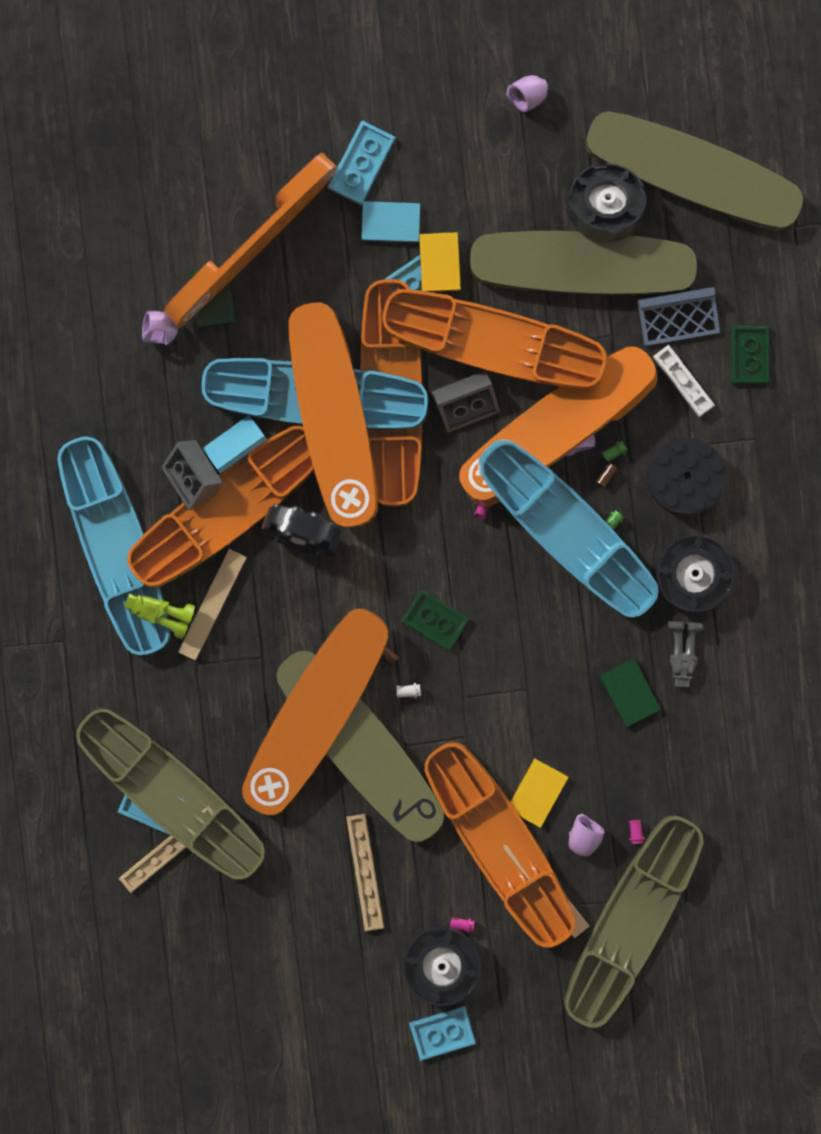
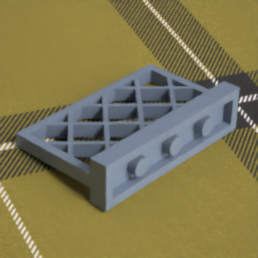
M714 287L637 300L644 346L720 333ZM705 300H711V309L708 313L699 308ZM687 303L694 307L689 317L680 311L683 305ZM665 307H671L676 311L670 320L661 314ZM652 310L657 314L651 323L645 320L644 311ZM696 310L706 315L700 324L691 319ZM678 313L686 318L681 328L672 322ZM659 316L668 322L662 331L653 325ZM707 318L714 321L715 330L707 331L702 327ZM688 321L698 326L692 334H688L683 330ZM670 324L679 329L674 337H669L664 333ZM653 327L660 334L656 340L648 341L647 333Z

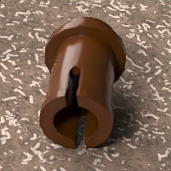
M611 463L604 466L606 468L596 480L604 488L607 487L613 476L618 474V468Z
M385 644L381 657L392 666L399 656Z

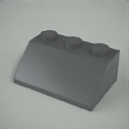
M486 371L432 391L447 433L500 413L498 402Z
M196 440L177 442L161 467L188 510H193L215 496L223 484Z

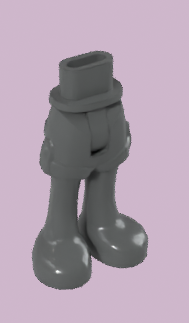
M669 621L668 627L674 633V654L670 656V664L674 674L672 677L675 678V686L690 687V679H693L691 675H693L698 661L697 656H694L695 637L698 632L704 629V623H686V650L683 652L685 622Z

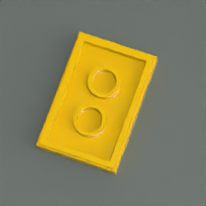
M458 232L419 234L422 291L460 290Z
M534 758L515 792L511 804L520 817L541 828L568 777Z

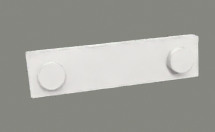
M669 345L653 356L698 417H701L715 406Z

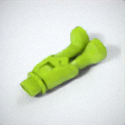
M129 594L124 608L131 610V614H136L140 619L172 630L177 638L183 639L188 624L191 622L195 606L187 604L181 609L168 605L169 602ZM165 613L183 622H177L161 615Z

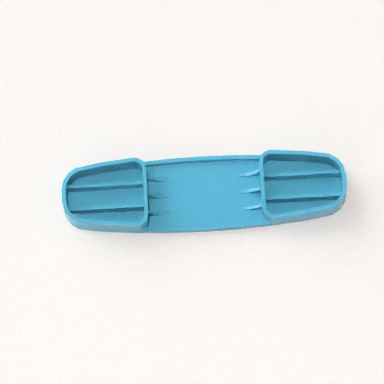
M263 358L216 359L205 368L202 377V394L214 407L259 418L302 424L291 361H272ZM353 369L367 430L414 429L422 424L427 415L428 395L425 388L419 382L376 371Z
M87 436L71 440L62 446L57 458L61 481L77 533L96 585L103 598L106 611L127 650L137 655H148L157 652L170 641L171 630L162 625L151 624L140 619L136 614H131V610L124 608L129 594L164 600L161 587L149 588L144 586L134 576L128 565L127 556L129 550L144 535L135 510L104 446L96 439ZM164 613L163 615H161L163 617L168 618V614Z
M502 439L495 441L482 453L478 462V470L486 484L526 531L565 569L608 605L625 616H640L654 604L659 590L656 581L647 568L612 528L565 482L533 455L511 440Z

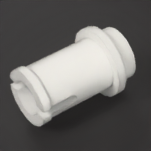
M416 683L414 685L397 686V698L413 696L417 698V696H421L420 685H416Z

